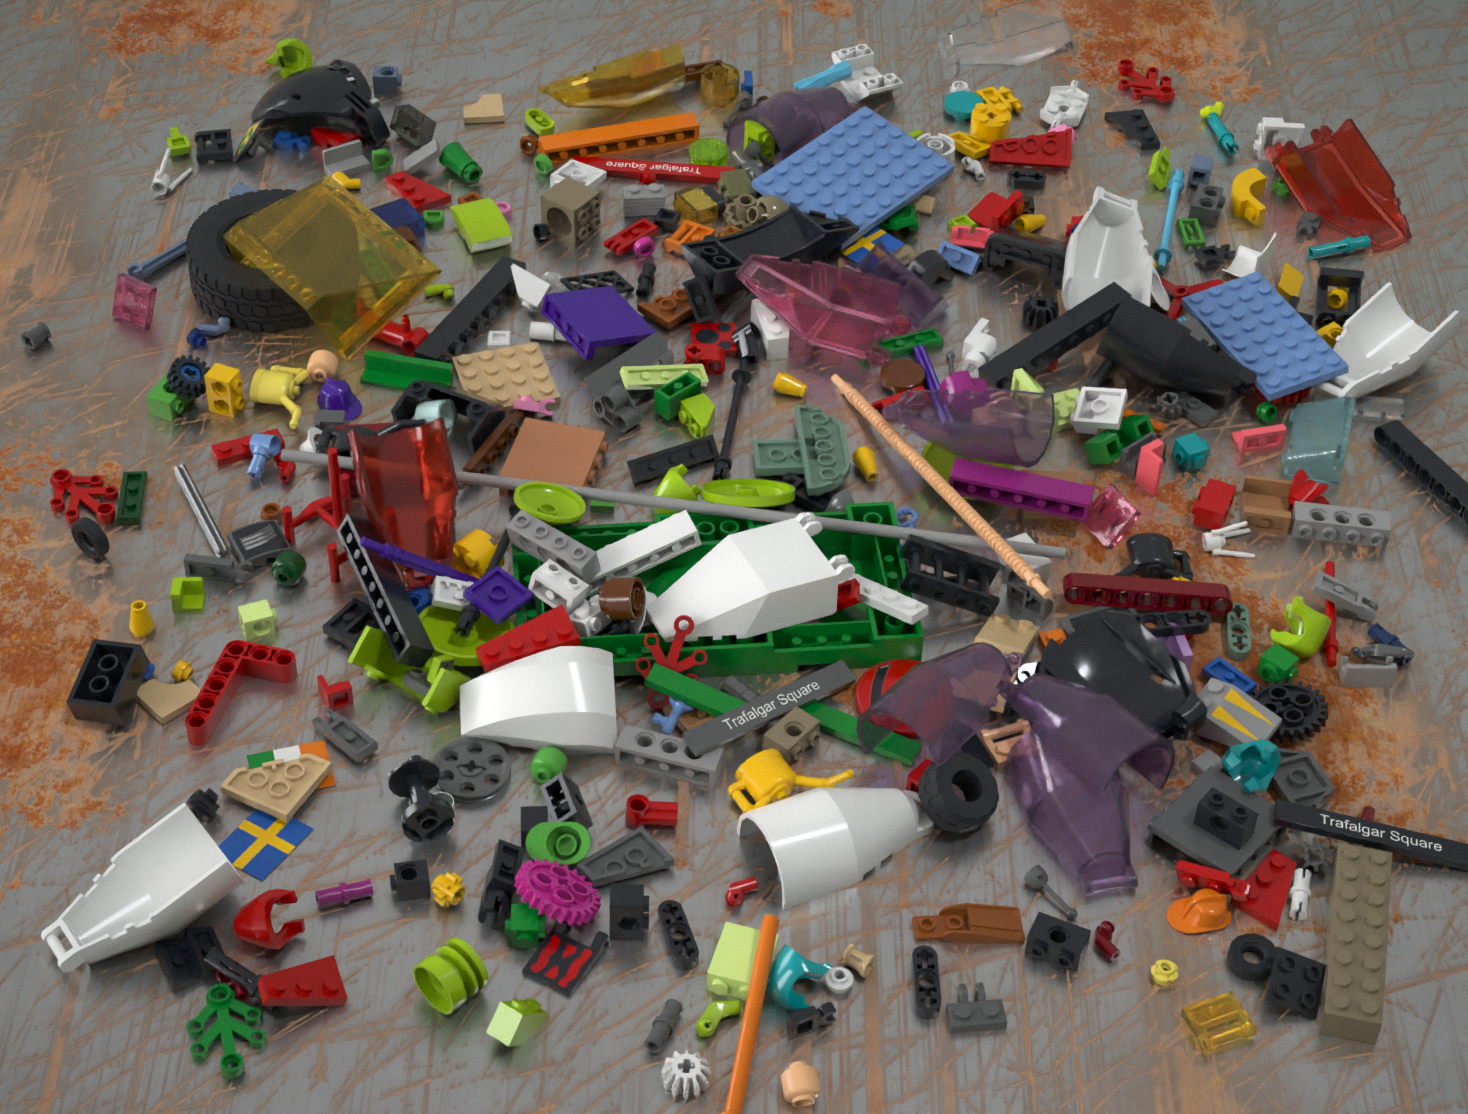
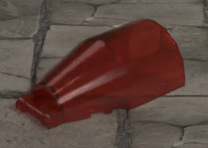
M444 417L413 429L385 435L361 437L358 435L357 429L349 431L347 440L361 506L382 542L453 568L452 556L455 534L453 533V527L457 513L455 505L459 486ZM395 562L402 574L406 591L415 590L419 586L433 584L435 577L430 575L415 577L414 573H419V571Z

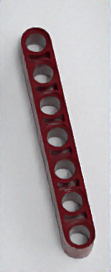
M1069 573L1062 580L1064 598L1071 604L1169 612L1198 609L1206 611L1209 615H1226L1233 608L1229 588L1224 584L1088 573Z

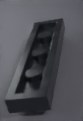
M712 434L629 460L627 465L635 484L666 474L669 469L680 464L688 467L719 456V452Z

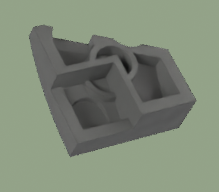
M1006 565L1003 583L1007 584L1006 594L1022 601V610L1044 620L1053 609L1052 600L1044 599L1035 588H1030L1026 580H1022L1009 565Z

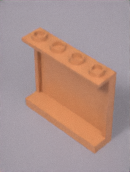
M525 417L499 476L590 487V485L595 483L596 471L601 469L602 456L607 454L609 443L605 441L604 431ZM499 488V494L508 496L511 489Z

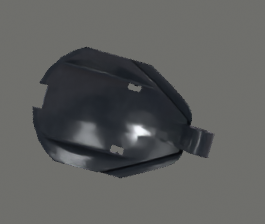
M335 59L329 65L302 69L283 78L262 96L252 112L254 120L309 115L338 118L349 117L352 118L358 127L365 143L373 149L380 146L390 137V131L380 110L369 101L372 91L364 75L355 64ZM297 96V97H299V98H301V99H300V101H299V100L294 99V97Z
M1100 612L1084 615L1070 621V624L1075 629L1070 636L1059 645L1051 638L1042 653L1039 666V681L1042 693L1059 709V712L1073 728L1074 726H1079L1085 729L1091 736L1090 741L1095 744L1124 749L1153 748L1171 739L1186 741L1206 722L1207 707L1198 698L1185 663L1168 653L1166 645L1150 633L1132 615L1117 612ZM1155 674L1163 679V681L1157 683L1150 677Z

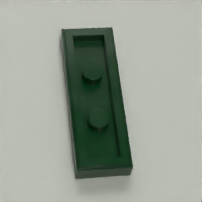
M147 471L123 472L116 516L117 526L142 524L148 482Z

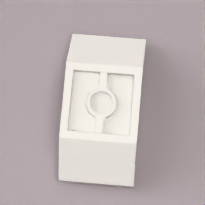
M866 44L843 48L831 54L834 64L847 60L851 66L852 76L840 81V83L858 102L892 93L903 86V82L894 73L881 75L874 67L875 53Z

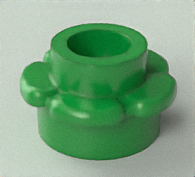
M1270 401L1261 403L1256 409L1258 420L1260 422L1273 421L1277 414L1276 406L1270 403Z

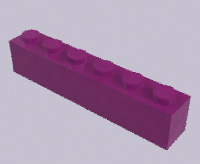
M955 458L949 476L950 486L960 496L1087 522L1095 489V486Z

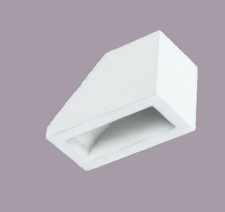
M512 264L511 270L519 300L522 302L521 305L530 311L535 309L539 312L544 303L545 294H549L552 290L551 285L519 266Z

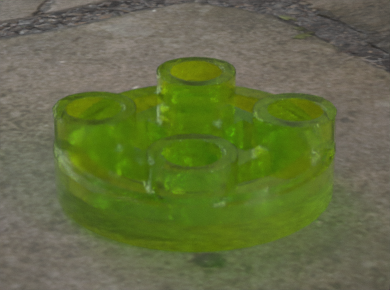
M698 139L689 146L690 164L720 166L727 161L729 148L726 143L718 139Z

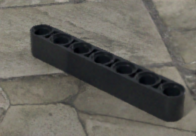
M1394 420L1374 429L1376 442L1468 526V483L1400 421Z

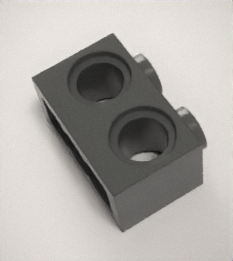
M1199 183L1190 206L1188 219L1197 218L1199 225L1212 227L1214 221L1219 220L1221 209L1224 207L1226 197L1222 196L1224 188Z

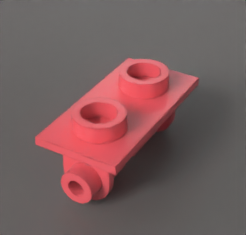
M952 226L950 243L958 247L985 249V243L994 231H991L990 228L975 227V233H971V226Z

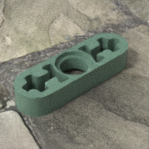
M1234 602L1232 610L1225 615L1227 655L1235 661H1245L1248 659L1251 650L1249 610L1244 604ZM1239 629L1242 630L1244 633L1236 634L1232 630Z

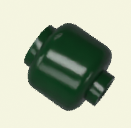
M286 550L277 556L272 564L271 574L279 584L288 587L294 586L304 575L307 563L301 554Z

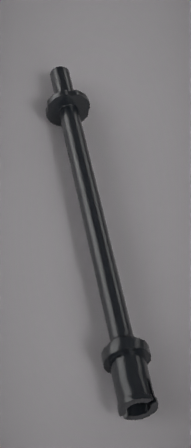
M745 358L741 359L739 368L732 373V379L736 384L721 453L714 460L713 481L718 480V478L720 480L727 479L728 471L732 468V461L729 455L744 385L750 383L752 375L748 371L749 360Z
M512 503L509 507L510 521L520 511L516 503ZM505 529L484 575L496 566H499L510 543L507 529ZM471 603L462 607L460 611L461 617L454 628L456 634L463 628L459 635L461 637H468L474 623L481 616L479 609Z

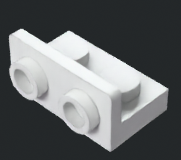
M436 576L430 588V593L433 594L432 605L461 611L463 606L470 604L463 597V591L474 582L460 581L446 576Z

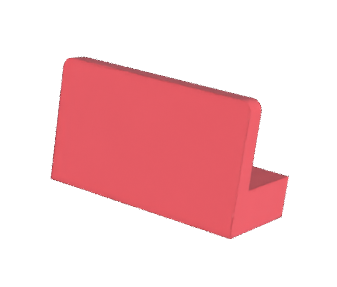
M1284 424L1232 432L1231 438L1240 453L1279 448L1284 445L1287 429Z
M1156 439L1141 447L1135 482L1152 496L1158 493L1163 467L1162 454L1165 443L1160 439Z

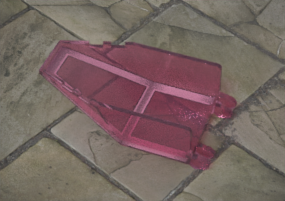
M751 254L736 272L735 276L805 344L865 360L874 367L881 368L890 359V351L879 346L890 331L893 336L897 337L907 334L912 326L909 319L897 315L901 286L895 282L819 261H812L811 265L799 263L800 259L784 262L779 261V257Z

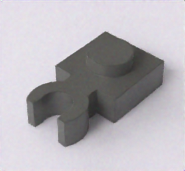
M1303 211L1297 224L1296 237L1299 238L1301 234L1307 235V240H1311L1312 233L1317 234L1324 216Z

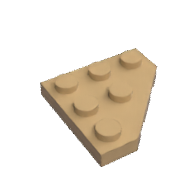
M307 753L299 755V759L286 762H284V759L262 763L263 767L249 770L246 767L236 768L221 784L220 789L221 793L288 822L331 772L332 762Z

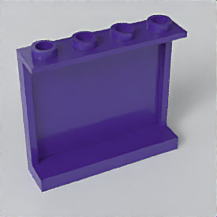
M612 286L545 294L541 313L585 360H592L595 349L598 347L641 342L651 334L657 333Z

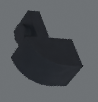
M927 250L919 254L905 271L906 275L917 285L927 289L931 288L938 276L952 281L956 275L950 269L951 265L936 250Z

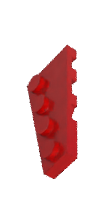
M1072 128L1060 132L1051 131L1047 132V134L1036 136L1035 134L1018 139L1010 138L992 141L990 143L989 164L1069 169Z

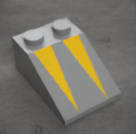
M1211 678L1198 694V698L1206 705L1208 712L1205 724L1194 734L1216 742L1234 746L1256 740H1269L1282 723V718L1235 685Z

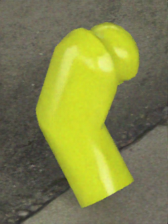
M1216 102L1214 106L1202 108L1200 110L1201 117L1206 119L1208 116L1211 119L1209 114L1213 112L1217 113L1220 117L1224 104Z

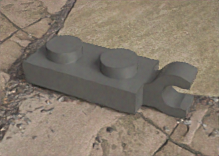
M186 553L183 560L186 577H202L203 580L233 584L235 579L249 581V572L254 570L252 562L244 561L235 565L234 559Z

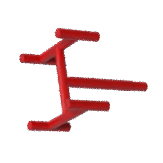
M334 447L327 450L331 497L294 518L291 507L285 506L282 508L285 537L290 546L296 544L294 529L310 519L318 516L337 531L345 519L344 513L352 512L349 475L346 473L340 475L337 449ZM332 507V508H333V515H331V514H330L328 511H326V510H328L329 508ZM388 509L385 511L386 527L378 532L382 540L387 538L389 544L397 547L395 511ZM329 543L327 550L330 578L332 583H338L341 580L339 565L348 561L349 558L345 551L338 555L337 544Z

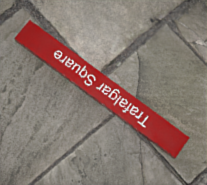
M574 156L573 160L607 171L606 176L639 178L640 173L644 172V168L647 166L649 171L655 172L656 180L717 184L718 180H720L721 172L735 170V167L585 156Z

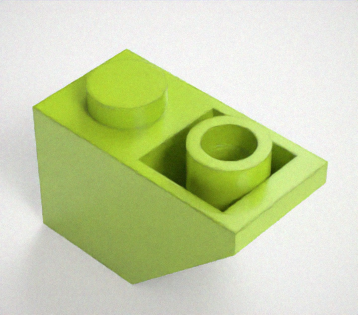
M705 393L680 401L679 419L682 424L689 428L693 437L699 439L709 436L715 424V405Z
M514 998L512 1001H500L486 1033L507 1046L522 1045L546 1020L549 1013L541 1008L542 1004L532 998H526L525 1000Z

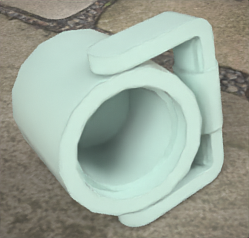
M451 399L424 401L417 405L415 419H426V430H434L438 441H447L458 421V414Z

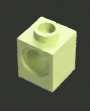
M267 599L237 606L240 625L246 641L275 633L274 623L278 622L275 608L270 609Z

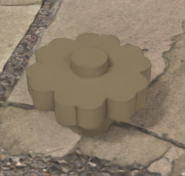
M742 194L734 199V203H728L724 213L727 225L735 231L751 228V223L747 220V211L757 199H754L750 194Z

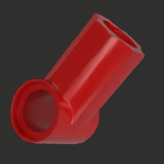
M634 794L627 799L625 823L631 829H637L640 826L645 828L648 824L677 826L678 802L649 801L646 796L641 794Z

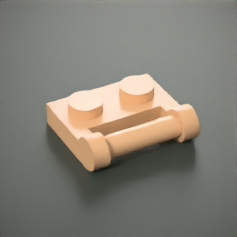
M1026 717L1017 719L1016 723L989 731L987 729L978 731V737L993 759L997 770L1044 756L1045 749L1031 730ZM1020 732L1021 734L1020 736H1016L996 743H993L992 741L994 739H998Z

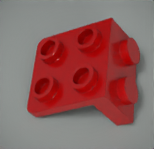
M1015 190L1006 199L994 192H990L967 216L977 225L983 228H990L991 231L996 232L1004 227H1008L1024 211L1023 193Z

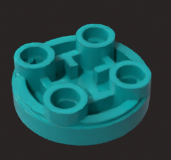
M956 91L945 97L944 110L954 116L956 121L964 122L966 119L971 118L975 105L977 103H984V101L973 92Z

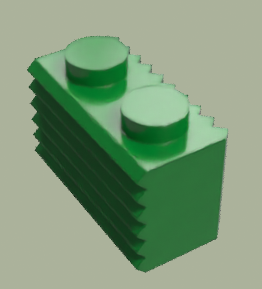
M688 371L655 390V412L666 420L677 416L680 411L681 400L701 394V380Z

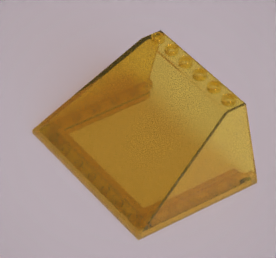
M330 175L238 221L223 235L234 260L243 265L253 263L256 268H259L301 305L335 347L339 356L346 362L442 272L440 268Z

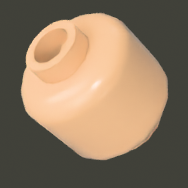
M328 350L313 352L307 365V372L310 378L320 383H326L327 377L333 379L338 369V359Z
M793 1062L781 1074L784 1099L792 1103V1106L798 1108L811 1106L821 1094L818 1072L815 1067L807 1065L806 1062Z

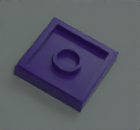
M496 566L465 589L463 597L496 624L501 625L531 602L534 598V593L501 567Z

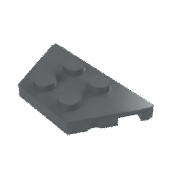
M1278 748L1281 754L1280 764L1270 781L1282 800L1319 809L1334 795V785L1310 751H1290Z

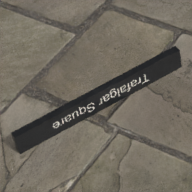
M1277 799L1274 804V825L1468 870L1467 843Z

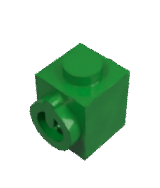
M1274 643L1260 656L1257 674L1266 683L1271 681L1276 685L1278 680L1281 679L1284 684H1287L1289 679H1292V681L1296 679L1299 673L1297 667L1300 658Z
M512 904L511 919L505 920V936H510L511 947L539 948V938H545L546 914L539 915L537 908H529L530 904Z

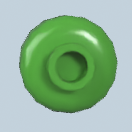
M543 747L537 751L531 762V775L536 781L544 784L562 772L564 774L568 765L567 757L556 747Z

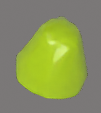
M287 38L281 40L276 45V51L265 60V63L283 68L280 69L282 77L285 78L299 70L312 67V54L304 42L294 38Z
M680 464L668 470L663 481L652 495L698 501L697 497L700 494V489L696 484L689 487L683 480L682 476L688 470L683 464ZM652 508V510L656 514L682 512L676 510Z
M1297 596L1293 598V603L1286 604L1284 619L1292 633L1288 631L1277 632L1275 629H1271L1270 637L1274 643L1297 657L1309 658L1319 650L1332 621L1328 616L1316 612L1304 604V597ZM1292 612H1294L1297 616L1302 618L1303 621H1301L1295 615H1293Z

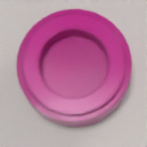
M642 237L635 242L633 249L638 257L644 258L654 252L656 245L650 237Z

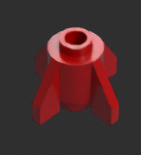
M1300 469L1293 477L1288 497L1290 509L1293 511L1295 501L1330 505L1326 498L1321 496L1329 486L1327 484L1319 485L1313 480H1308L1309 476L1303 469Z

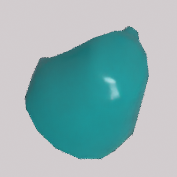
M1256 740L1231 746L1224 753L1221 762L1227 776L1242 784V788L1247 794L1251 792L1260 794L1266 791L1280 764L1281 754L1278 747L1269 740Z
M784 944L770 966L766 992L786 1010L794 1012L800 1008L810 1007L806 1002L805 994H798L794 991V983L802 978L820 980L832 969V966L828 961L822 965L809 961Z

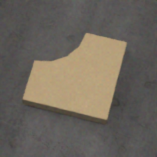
M501 93L481 94V98L477 103L463 106L464 124L504 122Z
M153 678L139 687L135 699L157 720L165 724L190 709L201 689L190 679L182 683L166 684Z

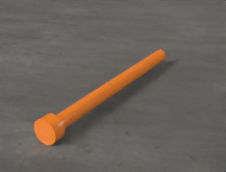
M764 915L762 919L724 1112L719 1114H742L779 925V918L774 915Z

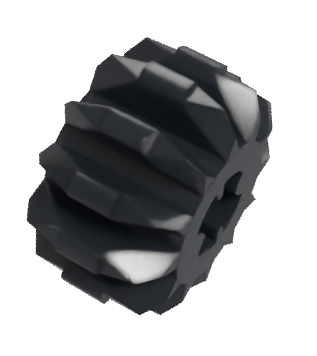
M1038 294L1036 297L1029 296L1028 300L1024 301L1022 307L1023 320L1029 326L1033 325L1034 328H1042L1058 317V303L1054 302V298H1047L1046 295L1040 297Z

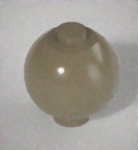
M765 195L758 198L748 209L747 220L754 227L788 210L789 206L778 196Z

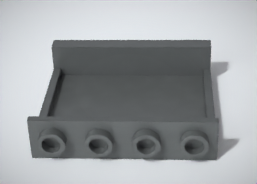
M1210 766L1204 773L1200 772L1195 777L1193 784L1189 788L1184 787L1178 798L1174 802L1170 801L1159 817L1155 816L1150 821L1147 842L1151 844L1157 837H1160L1204 866L1230 873L1231 877L1241 879L1286 832L1287 828L1274 825L1273 803L1255 792L1247 794L1242 788V784ZM1212 787L1258 813L1254 834L1240 850L1193 824L1198 802Z

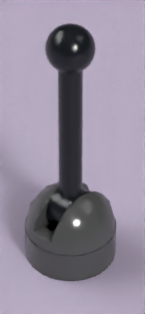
M755 139L745 148L744 152L748 156H759L771 168L775 166L761 154V146Z

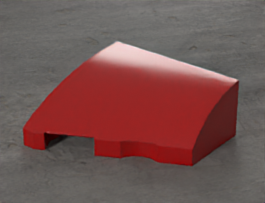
M321 126L311 128L312 142L325 149L358 139L362 144L365 142L359 133Z

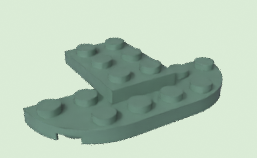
M795 405L794 414L798 439L753 441L756 476L785 475L787 472L792 473V475L804 474L807 495L822 496L843 484L849 475L850 457L845 430L842 423L834 415L831 418L822 413L820 408Z

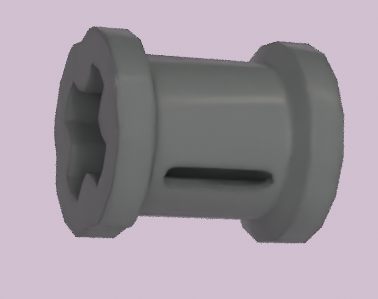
M37 322L30 331L21 333L22 342L30 350L35 349L41 341L51 338L49 328L42 322Z

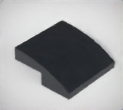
M212 926L187 929L183 938L156 942L155 951L172 990L194 986L216 977L218 970L204 962L206 955L213 947L224 953Z

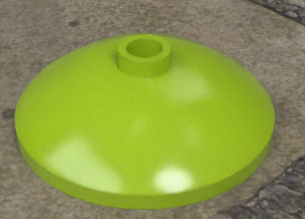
M540 481L527 482L519 485L514 492V501L520 510L522 509L548 525L570 524L581 519L585 514L586 504L584 500L574 491L558 484Z

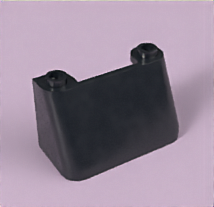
M1004 227L988 237L985 243L982 270L993 272L996 265L1004 266L1006 259L1045 268L1044 277L1052 278L1054 282L1053 288L1062 290L1068 242Z

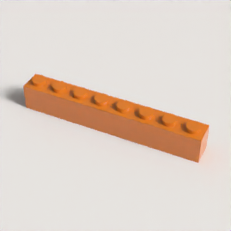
M693 112L540 136L538 137V154L548 156L553 166L566 164L574 156L604 158L699 142L700 125Z

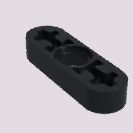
M666 900L658 907V922L675 966L684 971L692 970L699 963V949L681 904L674 900ZM667 912H671L674 915V922H671L670 915ZM675 931H681L686 936L682 939H675L671 934ZM683 948H685L687 956L691 958L686 959V957L682 955Z
M922 945L916 947L912 953L911 967L915 1012L920 1018L931 1020L939 1015L941 1008L937 952L932 947ZM922 957L928 961L927 968H923ZM929 978L934 984L923 986L919 983V980ZM930 996V1008L926 1007L925 997Z

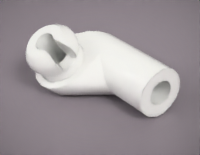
M964 157L961 160L962 168L965 171L973 173L978 181L985 179L986 175L979 161L972 160L970 157Z

